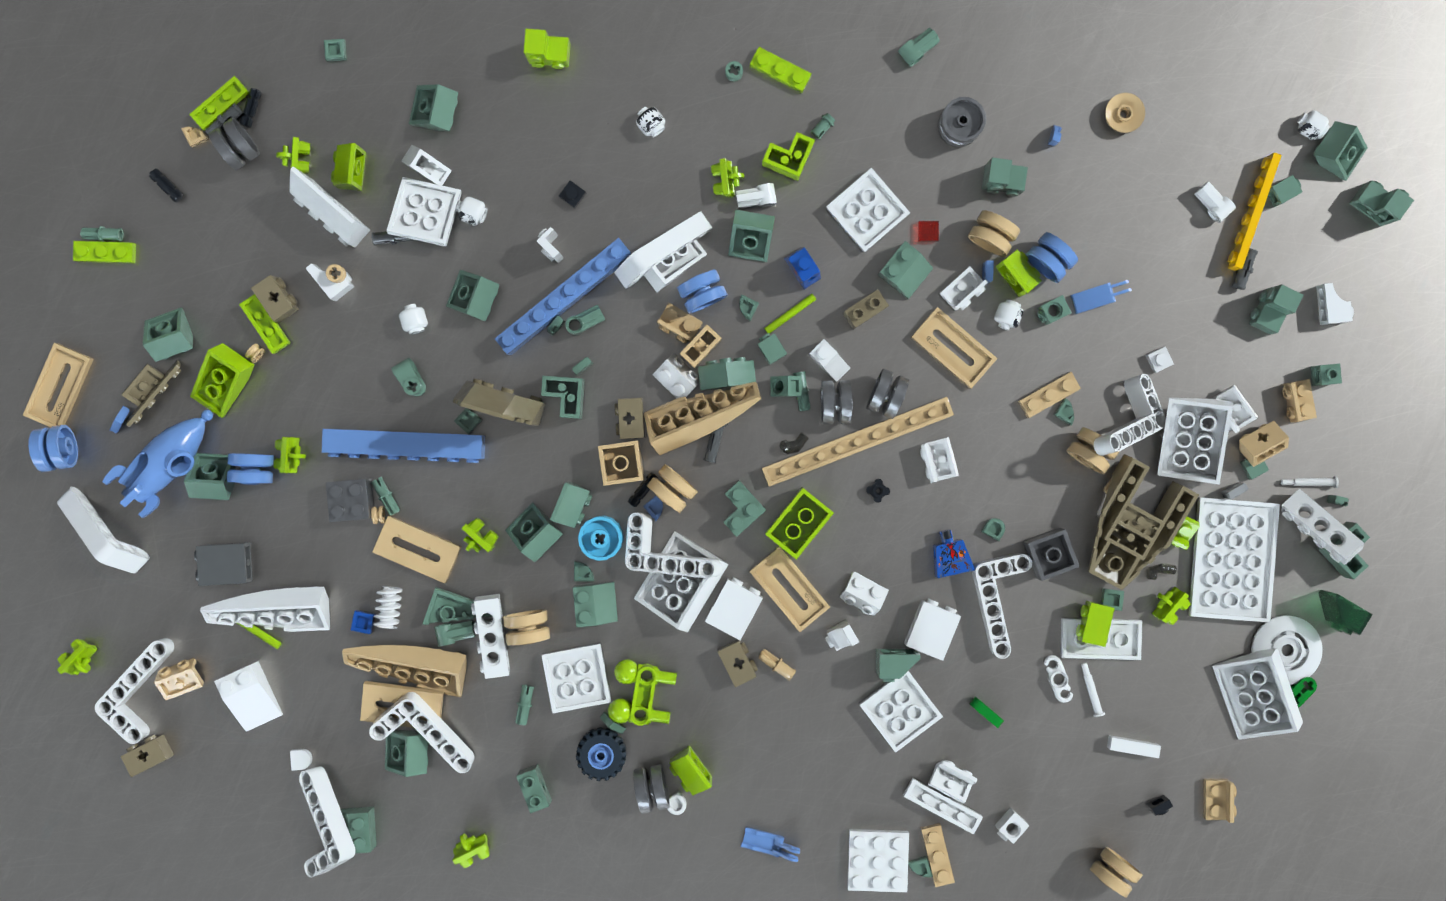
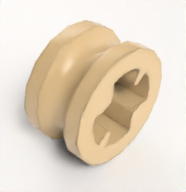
M332 264L326 269V277L331 282L341 283L346 278V270L340 265ZM334 269L341 272L337 279L332 276V271L335 272Z
M256 343L247 350L245 357L247 359L251 358V362L256 363L264 355L265 350L263 348L260 349Z
M384 506L379 508L372 507L371 517L373 524L378 522L385 523L386 513Z

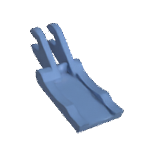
M1129 280L1113 285L1107 283L1070 295L1075 307V313L1078 314L1116 302L1115 296L1132 290L1129 288L1113 293L1112 288L1127 284Z
M750 827L745 828L741 847L767 853L775 857L781 856L792 862H798V857L781 851L782 848L789 852L800 854V848L784 843L785 837Z

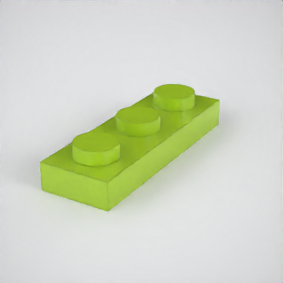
M758 47L750 63V67L803 93L812 74L761 47Z
M234 76L189 115L205 131L206 128L217 120L219 114L222 115L234 103L238 104L249 94V91Z
M73 241V261L135 263L136 244L128 242Z
M255 294L239 304L272 354H276L291 344L278 323L271 319Z

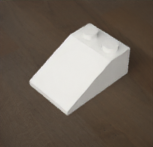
M695 240L650 268L644 277L655 291L659 292L705 257L707 253L698 241Z
M259 661L214 681L222 700L245 731H249L283 715Z

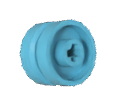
M605 515L596 516L586 521L581 527L578 535L579 546L587 557L597 561L607 560L621 549L624 541L623 529L614 518ZM599 534L605 535V538L603 539L604 541L599 540Z

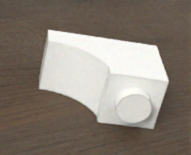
M414 145L410 146L401 161L433 183L441 186L452 171Z
M311 263L306 267L307 271L333 301H337L354 287L351 283L353 279L347 272L343 282L334 283L328 280L326 272L317 265ZM337 269L335 270V272H332V276H334L335 279H337V276H340L341 272L337 271Z
M1333 283L1316 286L1320 325L1353 321L1354 309L1351 306V301L1346 302L1336 294Z
M824 339L808 354L835 382L850 369L838 352Z
M847 620L826 630L828 636L825 639L830 648L835 647L836 651L859 643Z

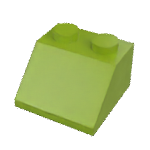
M356 143L337 145V150L333 153L335 169L331 173V182L338 189L362 191L366 152Z
M1017 249L995 267L1016 295L1021 297L1030 292L1042 280L1039 278L1041 276L1039 271L1035 267L1032 268L1027 262L1029 260L1025 253L1019 252Z
M687 746L670 759L669 769L675 777L678 775L682 780L681 786L686 792L690 791L692 795H696L712 787L711 774L690 746Z

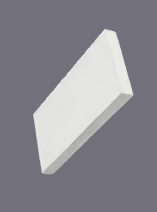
M1061 618V658L1141 660L1142 620L1112 619L1106 647L1077 639L1076 628L1078 624H1081L1082 618Z

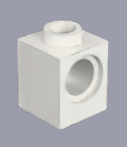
M1012 808L995 824L999 830L997 834L1004 841L1009 839L1013 844L1029 827L1028 823ZM1011 823H1014V829L1011 831H1007V826Z

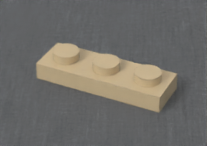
M1069 372L1018 402L1027 418H1030L1081 388L1073 373Z
M940 823L921 827L935 887L955 883Z

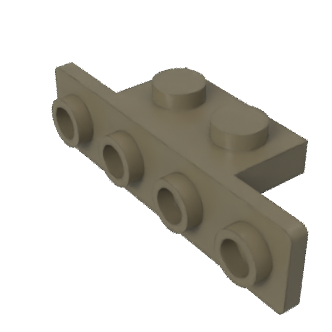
M176 360L165 375L147 363L122 392L123 397L138 406L126 420L128 427L133 423L137 424L143 417L141 413L144 409H150L156 401L154 399L158 393L162 394L168 387L167 382L171 378L175 379L181 372L178 360Z

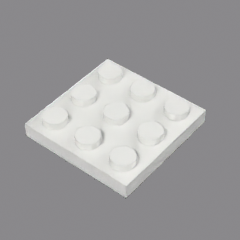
M872 168L826 206L830 214L864 253L910 214L907 208Z
M402 177L387 227V233L446 247L456 215V207L462 194L461 190Z
M601 643L542 654L552 713L611 703Z
M909 671L901 679H895V682H887L859 703L895 753L943 717Z
M849 829L847 889L849 891L907 892L909 832Z

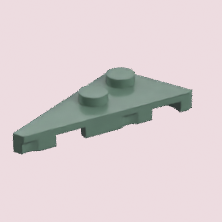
M436 587L422 624L429 625V623H445L452 620L462 621L476 618V615H472L471 603H474V600ZM489 613L482 615V617H492Z

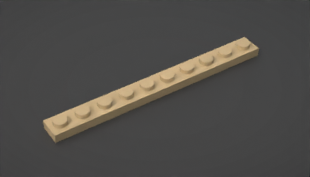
M944 397L895 416L894 419H887L763 467L762 470L770 487L951 417L954 413L948 398Z

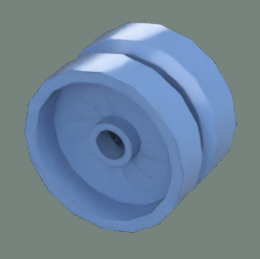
M1045 232L1038 240L1039 246H1032L1026 253L1031 265L1047 279L1056 283L1060 282L1066 275L1065 269H1072L1078 262L1075 252L1060 238L1048 232Z
M716 270L699 274L677 287L681 298L691 297L684 304L689 314L707 308L728 296L724 286L713 287L720 281Z
M67 425L52 426L50 429H34L31 432L28 445L29 453L33 464L39 471L48 472L54 471L57 468H72L76 465L78 460L77 441L74 433Z
M228 453V464L241 467L240 469L227 471V482L247 485L273 483V473L267 470H260V467L273 466L274 455Z

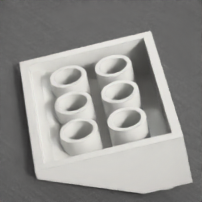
M295 167L290 169V193L295 197L293 201L302 208L305 205L310 210L308 214L315 220L320 218L325 223L323 227L330 233L336 232L340 236L338 240L346 247L348 245L356 247L370 229L312 178Z
M1169 398L1157 475L1220 485L1233 402L1216 399Z
M674 531L662 554L717 559L722 564L721 574L717 577L699 578L649 572L634 599L676 629L688 632L729 564ZM672 561V568L675 569V562ZM691 562V563H690V569L693 571V570H694V565H693V563ZM711 564L708 565V570L710 573H712L713 570Z
M1277 648L1256 651L1212 666L1238 740L1299 731L1303 720Z

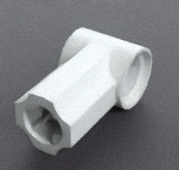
M1209 181L1194 194L1206 206L1209 216L1218 223H1221L1236 209L1235 204L1228 197L1222 196Z
M773 183L736 191L738 209L753 206L768 207L777 204Z

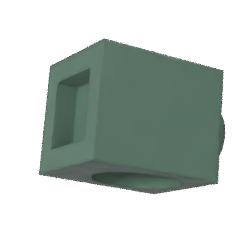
M1291 175L1271 186L1268 197L1273 206H1279L1302 193L1301 183L1294 175Z
M1063 295L1037 307L1038 318L1045 325L1072 313ZM1050 306L1055 307L1057 311L1055 316L1049 314L1048 309Z
M767 333L759 338L760 343L757 346L769 365L787 355L775 333L773 335Z
M1340 363L1310 367L1312 386L1342 383Z
M802 376L770 377L771 397L802 396Z

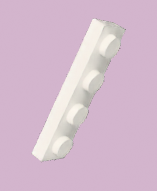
M914 778L911 779L903 794L905 798L972 834L975 833L983 818L981 814Z

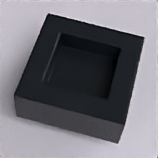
M570 180L559 194V198L575 209L587 193Z
M1165 795L1146 804L1155 816L1164 815L1173 807L1170 799Z

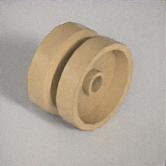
M982 210L976 220L979 226L972 227L968 238L980 248L994 255L1006 257L1012 248L1009 242L1017 239L1020 229L1001 215Z
M1082 427L1077 434V438L1081 443L1072 442L1067 449V453L1084 466L1105 475L1110 467L1106 459L1115 460L1120 451L1104 456L1098 455L1094 449V441L1101 435Z
M664 464L659 470V475L666 482L664 483L660 479L653 477L647 486L667 506L681 513L686 507V502L679 495L682 494L687 499L692 500L698 491L672 468Z
M530 610L503 616L504 627L515 629L505 635L507 645H527L550 639L549 627L536 626L548 620L547 610Z
M1106 846L1100 856L1108 866L1100 861H1095L1090 870L1106 886L1126 898L1132 891V887L1124 877L1132 883H1137L1143 874L1127 860Z

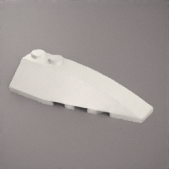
M318 586L260 591L222 600L200 609L206 623L233 626L234 623L244 625V627L253 628V625H262L265 629L273 630V627L284 628V631L288 632L330 630L329 598L325 588Z

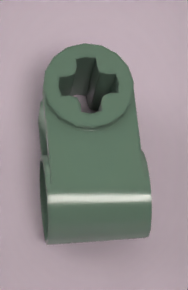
M410 358L391 368L407 394L421 396L425 393L426 385L416 365ZM414 383L417 384V386L415 387L416 391L412 390V388H414Z

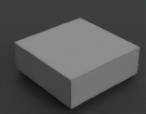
M1237 482L1222 491L1221 494L1226 499H1234L1246 492L1248 487L1245 483Z

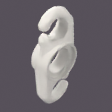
M1050 655L1044 660V665L1047 666L1051 660L1056 661L1057 665L1055 668L1046 667V671L1049 673L1048 679L1055 697L1060 702H1069L1073 697L1072 692H1069L1065 698L1060 695L1062 690H1071L1062 661L1056 655ZM1058 673L1064 677L1061 684H1055L1053 681V677Z

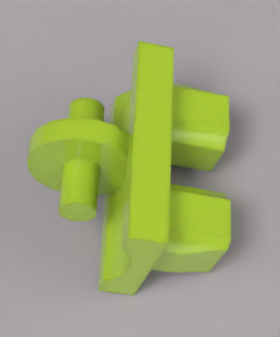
M293 137L291 153H289V146L283 145L282 152H277L276 157L282 159V166H288V160H291V168L295 167L304 174H308L309 162L298 161V154L309 155L310 143L299 141V137Z
M726 158L719 159L720 163L711 165L712 175L714 177L721 176L722 180L721 183L713 185L714 194L724 195L729 198L735 197L734 187L740 186L739 180L745 178L744 173H738V166L732 167V161H727Z
M282 437V439L275 441V448L281 451V458L274 460V468L280 470V473H297L298 466H300V458H306V454H300V438Z
M475 518L461 528L471 537L466 536L463 539L468 544L465 549L468 552L473 548L479 553L482 549L481 547L487 552L492 551L499 536L492 530L483 536L479 531L485 524L479 518Z
M1175 586L1165 595L1158 593L1157 597L1160 601L1152 614L1164 623L1174 625L1178 620L1175 612L1178 609L1187 610L1191 605L1187 599L1189 595Z
M75 639L71 644L74 652L72 654L65 652L57 658L60 664L57 670L60 674L78 675L80 672L88 673L91 670L88 663L91 661L90 657L98 649L95 645H89L84 640Z
M465 833L460 835L461 842L457 843L456 848L453 849L454 858L452 861L455 865L460 863L463 868H467L473 864L472 856L477 854L482 860L489 857L490 850L487 845L486 834L484 833L476 838L474 835L468 838Z

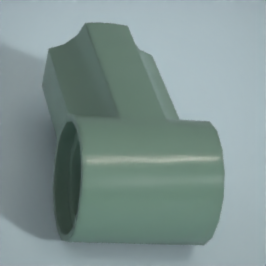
M929 27L914 40L911 39L906 42L898 52L907 64L912 67L923 58L926 52L937 45L940 40L937 33Z
M595 305L576 316L569 317L565 326L569 334L577 336L583 331L605 321V318L599 306ZM572 321L580 323L578 330L573 331L569 328Z
M473 620L455 624L446 623L434 627L438 647L476 636Z

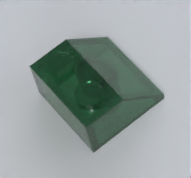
M1324 590L1319 591L1326 621L1332 624L1330 627L1350 636L1352 633L1361 635L1373 614L1339 594Z

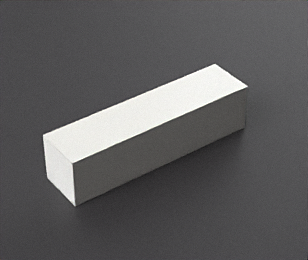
M1109 735L1107 748L1110 750L1159 758L1161 746L1157 743Z

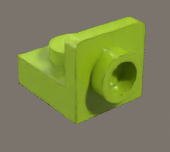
M1186 517L1172 544L1187 550L1189 548V540L1199 529L1200 522Z

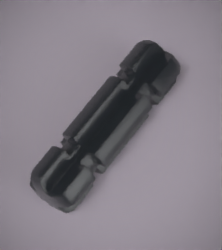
M251 88L248 95L250 97L247 98L243 110L244 116L240 120V124L248 128L252 126V117L254 118L259 103L257 100H260L261 91L255 88Z
M158 169L150 171L149 177L154 182H157L156 184L167 195H170L174 202H178L183 198V193L179 189H175L176 186L167 177L162 176Z
M649 473L646 481H643L634 492V496L632 495L629 498L628 503L637 507L641 502L640 500L650 491L647 484L653 477L658 478L654 473Z

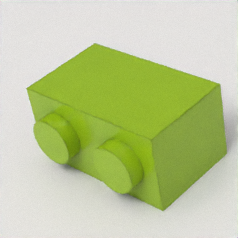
M1086 601L1085 605L1083 604L1081 607V624H1078L1076 628L1077 639L1085 643L1106 647L1115 608Z

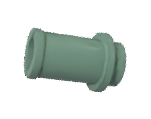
M828 113L822 115V119L811 130V133L818 139H821L825 132L831 126H834L835 119Z

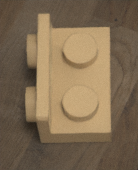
M671 303L667 304L661 317L657 320L660 330L667 334L670 331L677 335L676 339L684 344L687 341L691 342L695 338L703 324L699 319Z
M1310 379L1284 383L1282 393L1287 402L1286 414L1290 422H1301L1317 418Z
M195 658L182 660L176 665L166 666L158 671L154 684L165 700L203 687L204 681L195 669Z
M1203 779V818L1205 820H1226L1229 823H1234V817L1237 815L1236 806L1234 805L1237 789L1233 782L1228 779Z

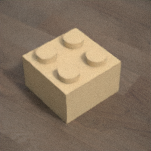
M639 441L598 446L603 486L645 480Z

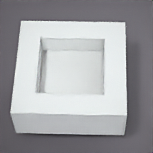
M1166 346L1145 355L1153 373L1174 365Z

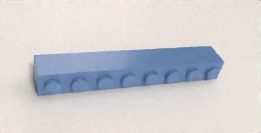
M619 238L616 239L498 335L495 340L507 355L514 354L551 324L558 315H562L615 272L632 253Z
M323 429L322 453H328V457H340L341 453L348 454V458H360V454H368L370 459H380V455H388V459L400 460V456H407V460H419L420 457H427V461H439V457L447 458V462H459V458H466L469 463H479V459H485V435Z

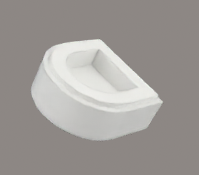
M292 749L290 751L291 771L306 769L312 763V754L307 749Z
M680 790L669 796L670 808L667 810L674 815L682 814L686 809L687 802Z

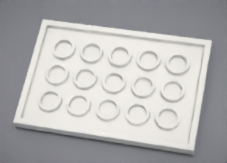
M1198 497L1196 521L1200 522V527L1195 532L1189 616L1270 623L1280 504Z

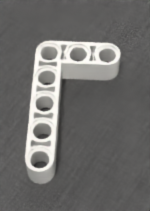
M698 212L633 252L614 273L625 289L638 282L650 268L708 233L712 226L703 213Z
M1141 374L1125 380L1124 388L1136 419L1096 438L1094 449L1098 455L1104 456L1121 451L1165 428L1166 417L1152 381L1147 374Z
M71 486L57 501L60 509L89 551L99 562L135 574L150 559L149 555L141 548L116 540L86 496L79 489Z
M646 512L632 513L628 517L625 564L628 569L699 578L717 577L721 574L722 564L717 559L650 552L652 536L651 515ZM639 517L642 519L641 526L638 523ZM638 537L640 538V541H641L640 545H638V543H637V538H638ZM636 557L639 558V565L636 563ZM654 559L657 560L656 567L654 566ZM672 561L675 562V569L672 568ZM691 562H692L693 565H694V570H693V571L690 569V563H691ZM709 564L712 565V573H710L708 570Z
M1014 553L979 561L974 564L975 570L972 571L989 648L1000 659H1005L1010 655L1011 646L995 579L1028 571L1032 566V560L1023 553ZM1024 557L1025 565L1018 567V559ZM1000 562H1005L1006 569L1002 572H999L998 564ZM985 566L987 573L984 576H979V568ZM990 585L991 593L983 595V588ZM995 605L996 611L994 614L988 615V607ZM999 624L1000 631L992 634V627ZM999 644H1004V651L997 653L996 647Z
M169 638L152 642L95 704L97 715L130 744L146 739L149 736L150 729L125 703L171 655L174 650V643ZM160 644L164 646V652L159 650ZM146 658L151 662L150 667L146 664ZM133 673L136 674V676H137V681H135V680L133 679V677H132V674H133ZM119 688H122L123 696L119 693ZM106 702L109 703L110 710L106 708ZM120 716L124 717L125 723L120 721ZM135 729L138 730L139 737L135 735Z
M415 692L406 693L377 717L370 727L369 734L371 738L380 741L407 720L458 773L468 772L475 758L471 749ZM406 702H411L413 706H408ZM391 714H396L399 718H394ZM419 716H424L427 721L420 719ZM377 726H381L384 730L378 729ZM433 730L440 732L441 735L435 734ZM447 745H452L454 749L448 748ZM460 759H465L468 763H463Z
M321 766L302 771L299 775L300 785L325 850L311 857L304 864L305 873L311 878L329 872L355 855V846L327 773Z

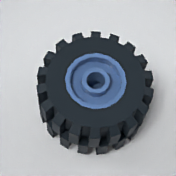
M601 727L597 730H590L580 740L576 751L578 768H581L582 774H587L591 780L595 778L596 781H601V779L607 781L610 777L614 778L618 772H621L626 761V745L623 743L622 737H619L617 732L610 731L609 728L602 729Z

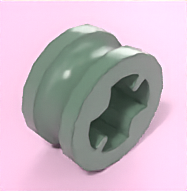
M732 61L727 64L725 74L728 80L735 82L741 79L743 67L739 62ZM731 67H734V69H739V71L737 72L738 75H734V73H729L731 72Z

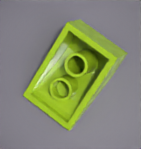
M219 344L207 351L190 397L223 418L248 382L255 365L225 344Z

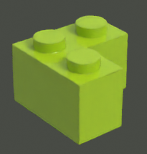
M525 29L524 54L529 64H532L533 67L542 68L544 65H550L555 69H563L564 67H569L570 41L568 37L548 36L546 30Z
M796 132L789 150L770 143L763 158L762 166L798 181L815 140Z

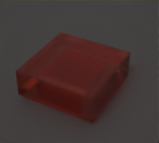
M919 221L918 242H938L939 221Z

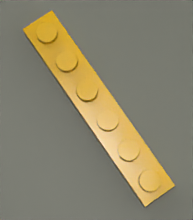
M1274 152L1265 157L1261 163L1260 168L1262 171L1255 180L1254 194L1248 200L1247 206H1249V209L1241 220V225L1243 226L1241 232L1236 235L1234 241L1236 244L1235 249L1229 255L1228 269L1237 271L1243 268L1282 156Z

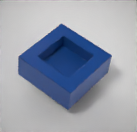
M355 610L351 631L371 634L375 620L374 615L376 614Z

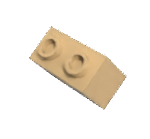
M706 325L683 349L680 355L695 369L718 345L722 338Z
M1272 421L1269 424L1261 425L1258 430L1251 434L1247 433L1239 440V451L1254 467L1287 449L1289 437L1275 421Z

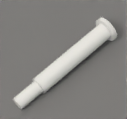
M1337 476L1333 478L1282 479L1281 485L1333 486L1338 488L1339 480Z
M1083 663L1081 666L1095 713L1093 716H1103L1105 712L1102 711L1092 675L1089 672L1087 663Z

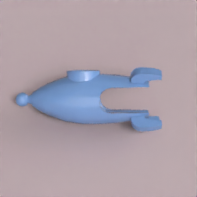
M204 410L200 418L188 419L166 428L139 452L128 467L122 465L113 467L102 482L109 485L117 477H120L118 482L126 486L121 492L125 498L120 504L126 507L134 499L140 503L146 502V506L138 514L141 518H145L160 504V499L156 494L176 477L186 475L193 468L194 456L198 451L205 432V422L213 418L212 411Z

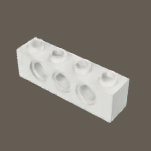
M1301 489L1297 490L1282 504V515L1288 521H1294L1303 534H1309L1318 547L1329 551V555L1336 562L1346 565L1363 549V541ZM1306 511L1310 514V516L1307 518H1303L1299 515V513ZM1323 525L1326 527V530L1318 531L1315 529V526ZM1338 538L1342 541V544L1334 545L1331 540Z
M500 594L475 597L474 603H471L472 615H476L477 622L474 623L475 634H479L480 642H477L478 654H482L480 671L485 674V679L509 676L510 664ZM485 613H489L492 615L493 619L491 621H486L483 619L482 615ZM493 633L496 638L488 640L485 634ZM495 652L498 654V658L491 659L488 653Z

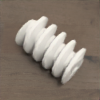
M381 586L382 590L376 591V593L381 595L382 598L375 600L381 603V606L375 607V610L380 611V614L374 615L375 618L379 619V622H375L373 625L380 628H398L394 625L399 624V620L394 617L400 615V612L395 609L400 608L401 604L396 601L401 600L402 597L397 593L402 592L403 589Z

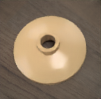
M1120 93L1108 102L1105 109V118L1109 126L1115 131L1129 133L1135 131L1143 123L1145 107L1136 95ZM1120 112H1125L1126 117L1122 118Z

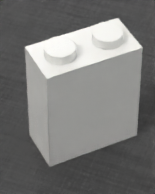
M733 577L732 580L727 578L705 622L741 640L763 597L760 595L761 591L751 586L748 589L742 586L744 582Z
M929 598L927 601L921 599L904 644L943 661L961 616L956 614L957 610L946 606L944 609L938 606L939 602Z

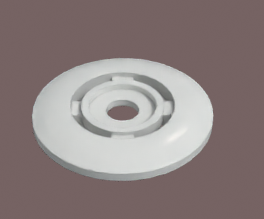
M1282 615L1272 618L1270 623L1265 622L1257 630L1252 641V653L1273 648L1278 649L1290 685L1296 684L1304 677H1310L1318 668L1322 658V642L1316 629L1307 621L1296 616ZM1295 632L1298 633L1300 637L1303 639V641L1306 644V647H1304L1302 641L1295 636ZM1286 644H1290L1293 648V652L1289 656H1284L1281 651L1282 647Z

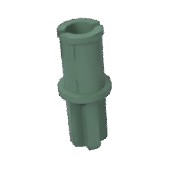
M104 226L99 228L83 227L80 232L82 239L100 240V242L105 240L122 241L124 237L122 228H105Z
M805 371L793 373L794 376H802V396H797L799 411H808L811 408L808 395L810 389L807 388Z
M382 477L377 478L378 480H373L371 485H373L379 496L378 500L382 501L390 516L397 514L400 509L392 496L393 492L389 491Z
M522 684L520 699L517 702L518 709L515 723L526 725L529 710L532 707L531 700L534 686Z

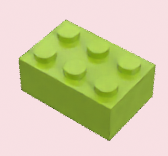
M801 487L766 530L765 535L797 560L834 512Z

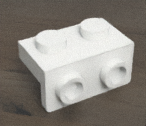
M551 227L548 230L545 228L539 233L537 242L543 248L541 252L551 262L556 260L559 263L564 257L551 245L558 234Z
M969 266L939 294L955 311L959 308L964 310L971 303L969 300L974 295L978 297L986 290L984 286L988 282L986 280L983 281Z
M675 354L666 359L653 374L676 399L687 397L700 384L698 375L684 364V361Z
M1235 384L1213 397L1216 400L1233 402L1230 431L1233 429L1235 433H1238L1242 427L1258 418Z
M949 437L921 444L920 454L922 459L925 460V473L931 483L959 476Z
M853 572L840 598L848 605H854L861 609L863 613L875 616L880 611L889 590Z
M942 760L935 765L928 785L963 804L967 800L972 785L977 782V778L973 777L971 772L955 767L953 762Z

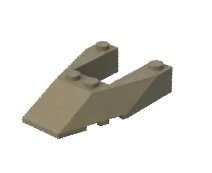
M475 378L473 382L466 381L453 399V403L461 407L534 426H540L546 403L541 402L542 398L531 395L529 399L513 394L514 390L502 387L501 391L493 389L494 384Z
M1125 454L1114 470L1107 491L1088 568L1089 573L1121 590L1131 583L1148 563L1151 564L1162 550L1170 546L1199 496L1196 492L1172 481L1153 515L1133 505L1130 501L1150 467Z

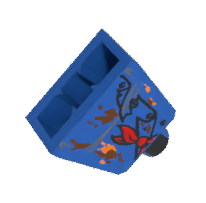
M800 247L784 258L804 290L821 279L820 270L805 247Z
M951 529L940 531L942 543L933 545L935 577L942 578L975 570L964 541L962 539L953 540Z

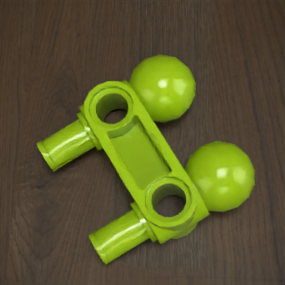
M629 659L620 661L615 666L614 675L622 684L635 682L632 701L630 703L623 698L612 701L608 707L610 719L618 724L629 721L638 726L649 725L651 721L669 724L670 712L653 710L652 703L655 685L657 683L675 685L677 673L659 671L658 666H652L648 663L637 665ZM648 670L652 675L649 679H643L641 673ZM637 710L645 711V716L642 718H637L634 714Z

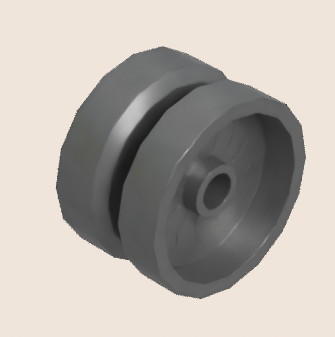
M959 97L952 100L944 108L938 120V130L945 142L955 147H964L971 144L981 134L986 124V114L983 106L977 100L970 97Z
M233 117L223 123L224 130L217 127L208 134L216 150L234 170H238L245 165V158L253 160L260 155L250 135Z
M883 368L873 387L866 409L878 412L884 403L883 416L894 419L905 398L909 378L899 375L892 384L893 372Z
M840 380L837 384V393H835L833 381H821L822 424H833L836 412L840 424H851L853 411L851 381Z
M662 764L651 766L650 779L644 768L634 769V790L640 812L642 814L652 812L654 807L653 798L659 810L670 808L669 793Z

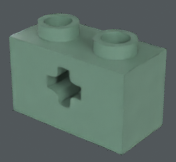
M536 764L520 770L516 777L530 814L549 807L552 799L539 765Z

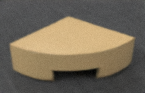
M181 128L192 148L210 139L204 131L198 128Z

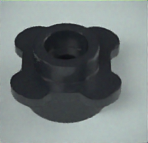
M876 479L874 484L867 487L866 492L871 494L875 502L879 503L885 495L890 494V489L883 485L881 479Z

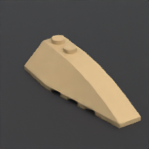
M751 382L732 386L730 390L726 391L718 389L714 390V393L707 395L699 393L695 394V397L688 399L680 397L645 412L644 417L650 444L659 455H662L712 433L744 413L761 399L757 383Z
M406 645L362 646L345 648L342 651L344 664L367 672L374 670L379 676L385 678L392 676L398 678L400 683L406 684L410 682L416 684V688L444 691L445 695L456 697L462 696L467 660L466 655L459 652Z

